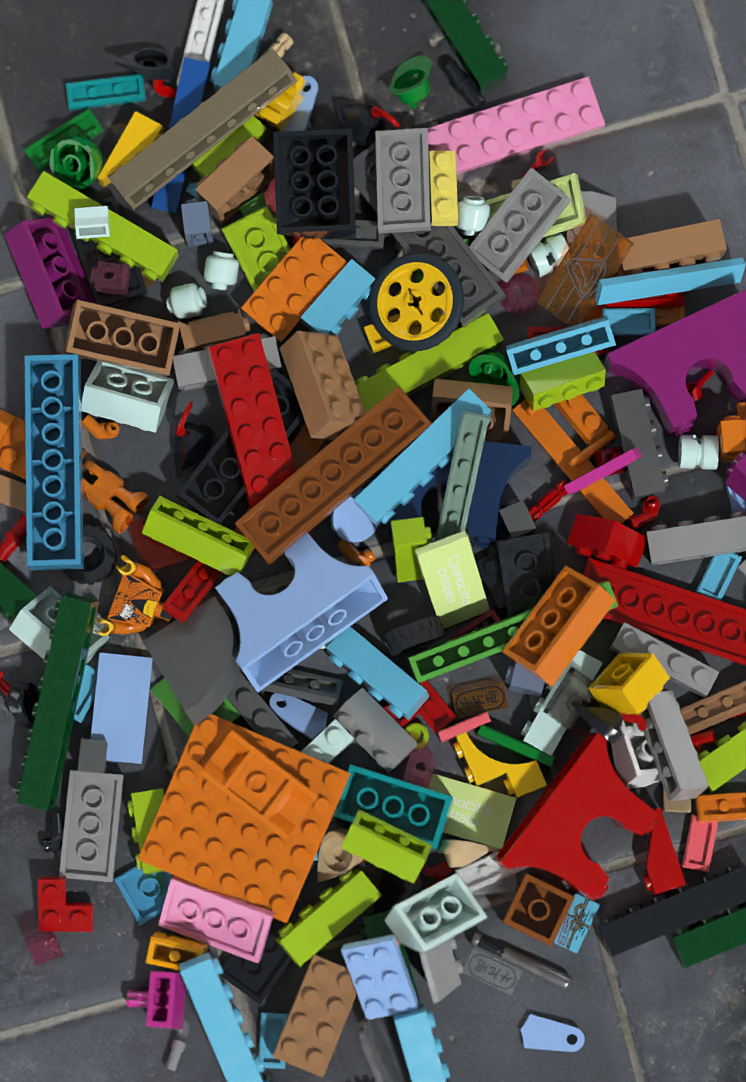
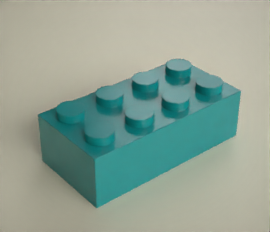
M350 765L348 772L351 774L334 813L335 818L353 823L358 811L361 810L431 844V849L438 851L454 802L452 796Z

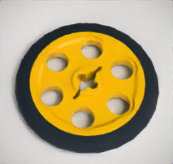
M425 253L406 254L384 267L372 286L369 299L370 317L379 335L390 345L401 350L413 352L431 349L445 341L458 326L464 307L463 287L454 269L443 259ZM416 269H421L424 273V277L419 283H413L411 280V275ZM399 282L401 285L400 294L391 296L389 293L391 284ZM437 282H443L445 285V291L440 296H435L432 291L434 284ZM413 295L419 299L422 298L419 302L420 310L415 306H411L414 303ZM398 308L400 311L399 320L390 322L388 319L389 311ZM436 308H442L444 311V317L439 322H434L431 318V314ZM414 321H419L422 326L421 332L417 335H411L409 332V327Z

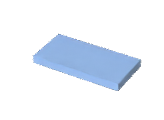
M99 653L90 739L108 742L106 761L142 764L153 658Z

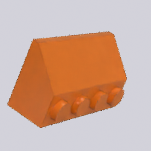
M565 565L502 652L532 675L553 687L616 600L599 584Z

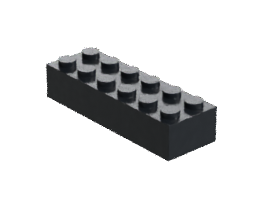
M273 369L270 374L288 438L304 416L292 382ZM228 427L175 494L176 497L199 515L217 524L223 522L246 492Z

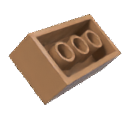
M720 219L620 239L614 247L613 257L618 277L721 261L727 247Z
M76 300L72 308L63 353L78 354L81 358L168 376L171 370L180 323Z
M297 331L280 347L311 438L334 440L366 414L338 335Z
M316 955L311 957L271 1055L272 1057L324 1077L357 995L347 968Z

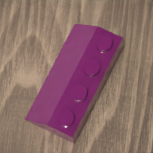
M53 217L22 221L5 234L42 329L68 324L73 304L76 300L96 304L66 229L52 221Z

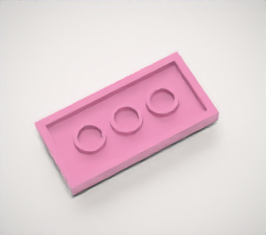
M174 875L169 885L158 926L258 963L262 957L274 912L237 898L210 891Z

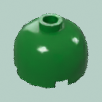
M81 136L68 137L60 141L50 153L49 162L53 175H57L63 183L75 190L83 189L95 182L102 171V153L98 146L87 138Z

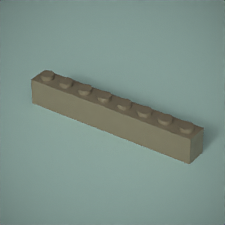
M271 49L246 70L241 71L231 82L221 87L208 100L198 105L189 115L179 120L166 133L160 135L147 148L138 152L133 159L118 168L108 178L134 210L295 84L297 79L275 50Z

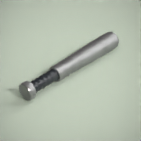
M475 932L470 942L471 947L476 948L478 946L490 953H494L501 957V960L564 991L569 988L571 983L569 975L511 948L499 946L483 938L480 932Z

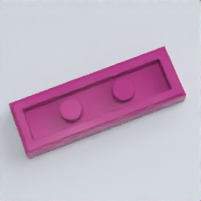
M638 447L568 483L564 487L568 494H574L640 459L643 455Z

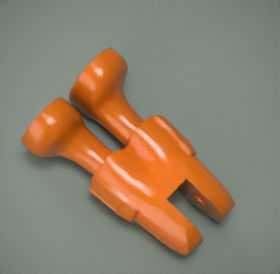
M87 460L83 467L97 480L91 485L86 479L82 478L83 494L87 501L98 511L106 509L113 519V530L121 534L131 524L133 515L113 501L112 497L117 496L132 512L139 514L149 503L150 496L145 492L134 493L125 489L124 481L115 473L106 471L96 463Z

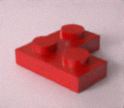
M427 680L418 684L427 690L429 698L409 721L403 715L400 719L388 709L390 704L383 708L402 728L420 714L435 734L457 718Z
M39 877V932H93V903H67L66 877Z

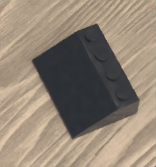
M352 129L273 132L277 234L329 240L356 239Z

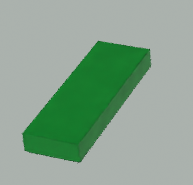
M88 108L25 148L24 151L39 173L50 166V153L60 141L76 136L91 140L104 132V130Z
M481 725L477 736L532 761L536 760L537 763L548 768L552 766L555 759L554 756H550L539 749L485 725Z

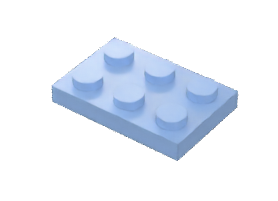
M395 935L343 945L341 951L367 1020L418 1010L420 1004Z

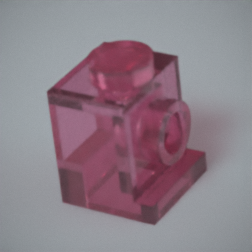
M98 261V267L92 268L90 281L95 283L94 287L98 292L127 296L131 275L130 265ZM107 272L114 273V277L106 279L105 274Z
M418 748L417 752L412 751L402 781L428 789L437 759L433 758L434 752ZM417 763H424L426 770L421 773L417 772L415 766Z
M55 932L44 933L25 941L35 967L64 956Z

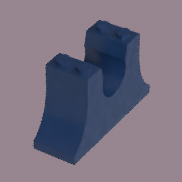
M484 441L465 529L472 547L487 549L488 545L494 544L501 496L510 480L520 470L528 466L532 446ZM451 461L443 469L438 466L432 472L434 477L424 487L419 485L413 491L415 496L406 505L403 506L400 503L393 510L396 514L389 522V534H392L391 521L421 517V506L424 500L434 492L445 491Z

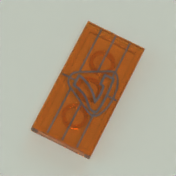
M590 214L536 302L569 327L586 322L597 304L595 295L599 280L614 277L634 243L596 215Z

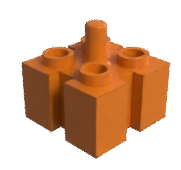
M746 402L737 403L738 416L724 417V421H721L715 429V436H718L719 439L718 461L735 460L741 452L746 455Z

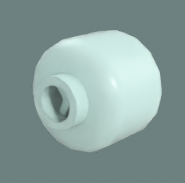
M466 196L463 201L458 203L457 227L464 230L463 234L478 236L479 231H482L489 222L490 206L484 202L482 197Z
M213 251V255L206 257L203 277L207 282L212 283L211 288L227 290V285H234L237 282L239 262L232 253Z
M189 283L173 287L170 297L166 299L169 312L174 313L178 319L183 320L200 316L204 308L207 307V298L203 288H199L195 283Z

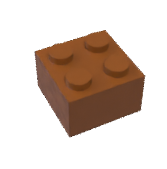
M524 874L502 923L548 946H552L575 897L531 875Z

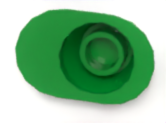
M416 56L403 62L395 71L388 91L390 94L396 95L401 103L408 104L412 109H415L419 102L430 92L428 77L432 62L429 57Z
M489 350L484 355H478L472 359L469 364V373L474 382L513 386L512 405H514L519 398L520 389L512 374L509 359L501 353L493 352V350Z

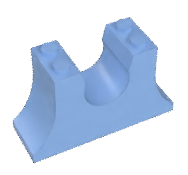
M307 533L285 551V555L295 570V576L292 583L284 591L275 595L259 594L255 591L250 581L238 572L224 579L216 587V590L238 622L241 644L236 662L257 692L264 689L388 599L369 566H352L335 560L326 554Z

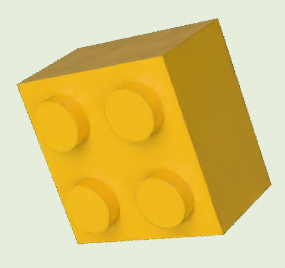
M620 652L588 689L601 708H609L617 713L639 714L647 708L648 702L662 691L663 685L670 677L654 654Z

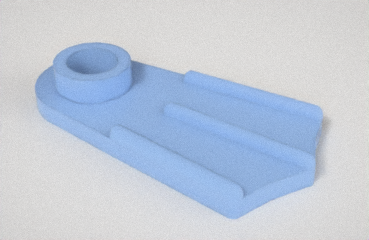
M303 76L306 81L304 87L310 85L311 89L308 92L301 91L303 100L298 104L285 131H306L318 92V83L311 76Z
M278 693L271 696L269 701L270 709L308 739H314L326 729L327 712L296 697ZM283 702L285 707L280 708L276 703Z
M532 1014L529 1015L526 1023L520 1030L524 1048L575 1052L581 1049L584 1044V1035L578 1028ZM570 1034L577 1036V1043L574 1045H570L567 1042V1037Z

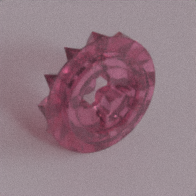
M514 274L507 283L503 281L500 286L506 295V298L500 301V303L511 314H528L539 303L540 288L535 279L528 277L526 274ZM523 285V293L527 294V297H522L519 303L516 304V295L510 291H517Z

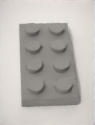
M428 129L375 131L379 234L431 230Z
M530 168L469 248L482 264L507 283L572 199L533 168Z
M70 770L59 877L102 882L114 881L124 775Z

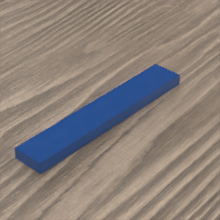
M184 58L169 129L202 103L210 62ZM188 168L154 194L151 207L153 210L178 214Z

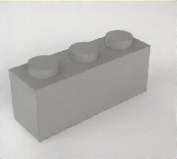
M363 688L347 700L333 716L388 773L394 770L418 746V743Z

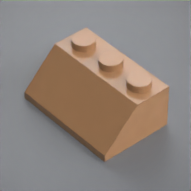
M251 136L247 141H241L229 158H223L210 176L206 175L198 182L195 189L198 198L202 199V202H208L209 211L222 226L239 212L241 206L248 203L275 176L274 157Z
M444 379L434 380L430 418L432 424L460 396L470 389L492 410L489 417L491 422L487 425L484 441L508 443L513 386Z

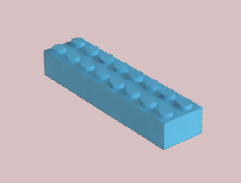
M78 354L25 356L27 566L30 570L84 569L81 360Z

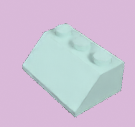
M97 361L84 387L81 411L156 433L162 421L174 379Z
M51 586L21 609L9 628L12 633L43 659L46 651L50 650L52 640H49V632L57 618V614L54 612L55 604L58 598H61V595ZM95 624L86 664L109 639L108 635L102 636L94 631L101 630Z
M456 873L394 906L386 917L385 922L400 943L425 953L485 920L487 915Z

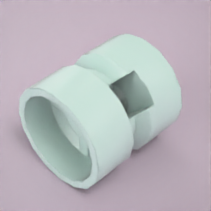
M561 233L546 237L545 243L539 242L528 256L538 277H543L553 272L555 266L562 268L568 265V262L564 259L567 261L573 259L568 244Z
M680 435L678 449L679 468L694 469L696 465H699L701 469H717L719 458L718 436L703 435L701 439H697L696 435Z

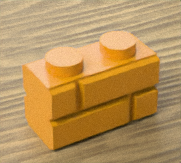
M156 931L150 940L146 963L180 970L179 964L207 953L208 944L176 935L168 936L167 933Z

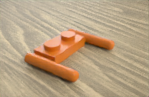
M582 394L573 399L554 404L583 441L589 444L588 447L569 460L571 468H577L592 457L595 451H600L616 439L615 434L608 429V425ZM530 405L526 407V413L529 416H533L541 410L533 411Z

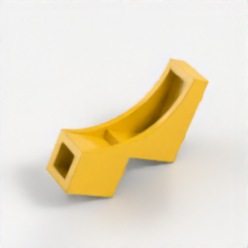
M466 732L455 737L457 742L453 743L458 758L464 757L468 767L463 769L469 783L474 781L475 785L479 786L506 774L507 779L503 780L508 794H514L516 799L547 785L536 760L525 764L501 763L489 758L478 750Z

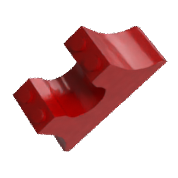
M588 732L494 857L493 861L506 869L516 867L541 868L557 876L583 897L594 901L596 897L600 899L609 887L607 882L610 878L600 865L588 859L582 850L581 835L585 826L591 820L605 816L616 827L633 834L643 835L644 833H650L657 823L655 818L658 813L636 797L619 779L609 760L607 739L599 733Z

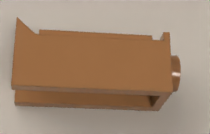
M237 309V314H234V311L191 321L188 322V325L178 321L185 350L201 351L203 347L208 345L220 344L245 337L246 331H250L247 315L241 316L240 309Z

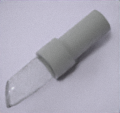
M186 1019L183 1020V1030L178 1029L176 1038L173 1039L172 1049L165 1066L166 1069L176 1071L181 1053L184 1052L185 1042L190 1030V1025Z

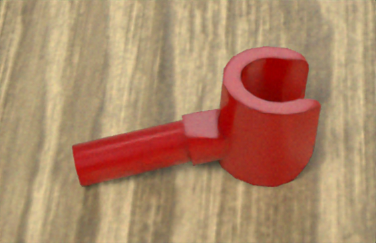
M544 149L537 154V161L530 168L537 171L542 166L552 163L555 156L549 159V161H545L542 156L548 149ZM530 168L522 175V177L526 175Z
M711 369L697 382L686 384V388L694 401H698L703 397L701 387L714 374Z

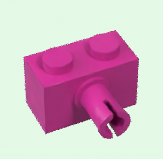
M151 971L149 991H128L127 997L137 998V1000L126 999L129 1008H147V1027L183 1030L186 984L180 973Z

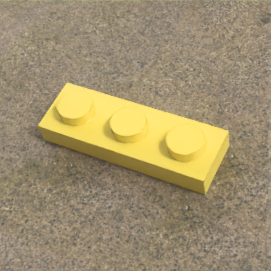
M429 151L431 226H457L458 203L455 151Z

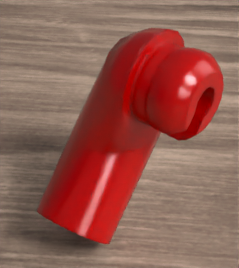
M648 496L643 503L640 514L628 518V523L632 530L651 524L656 520L660 510L658 497Z
M714 730L690 735L697 755H699L704 745L716 743Z

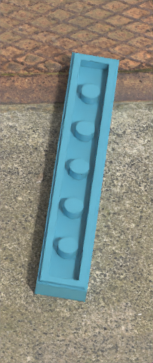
M742 257L601 279L598 283L595 301L598 305L740 283L746 262Z

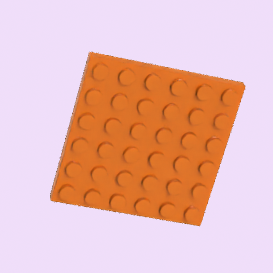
M210 714L193 728L138 860L210 891L274 912L273 918L287 923L351 773L214 714ZM231 730L235 731L318 795V798L286 840L199 774Z

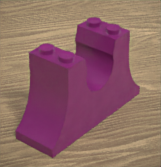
M746 290L607 354L603 364L607 373L626 379L638 389H642L644 395H648L649 401L668 437L673 434L679 437L681 434L688 433L697 418L694 399L686 388V376L694 370L711 369L724 380L727 392L737 403L746 402Z

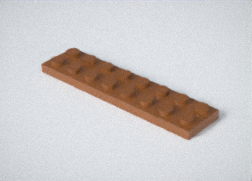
M398 386L235 522V524L270 565L400 456L432 423Z

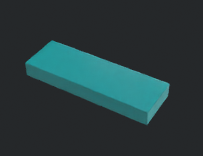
M139 74L66 83L70 111L146 101L144 79Z

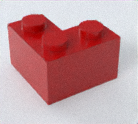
M577 514L567 544L575 547L577 554L585 557L595 554L594 556L606 561L612 560L611 565L626 569L627 566L638 568L648 538L616 520Z

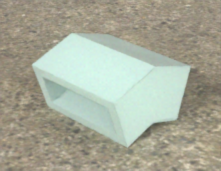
M108 206L74 208L77 239L110 236Z

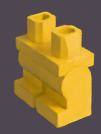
M295 72L292 73L297 82L254 115L260 121L263 120L264 123L279 131L286 129L298 104L303 100L301 91L306 81Z

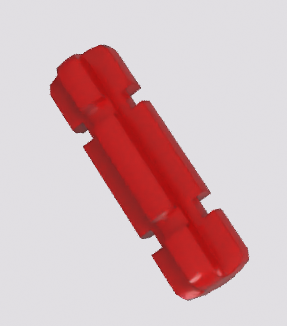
M561 480L555 485V489L552 488L536 502V505L533 504L528 509L534 522L542 517L543 512L546 513L556 505L562 496L565 497L568 494L564 487L568 484L565 480Z

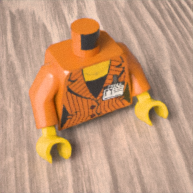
M121 556V559L127 564L122 568L116 566V569L123 574L107 618L112 621L109 622L101 617L96 619L97 622L104 623L103 629L94 630L102 636H107L110 633L126 635L141 632L153 624L155 616L169 622L172 617L162 609L164 603L161 600L165 590L161 588V582L154 572L146 566L132 562L127 556Z

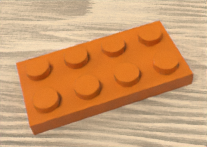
M301 237L241 307V310L270 335L276 336V340L281 343L300 321L301 316L348 262L321 239Z

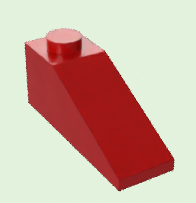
M661 807L654 809L658 813L655 818L657 823L649 834L644 869L646 875L642 876L646 890H651L653 895L686 885Z

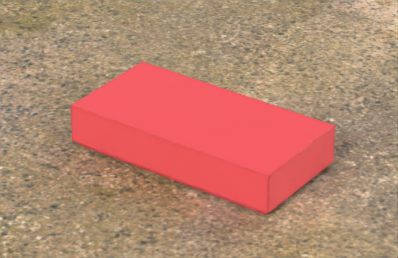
M488 712L439 731L438 737L440 742H446L461 733H467L480 728L481 725L489 724L491 720Z
M691 815L682 862L683 868L709 872L718 822L698 823L697 815Z

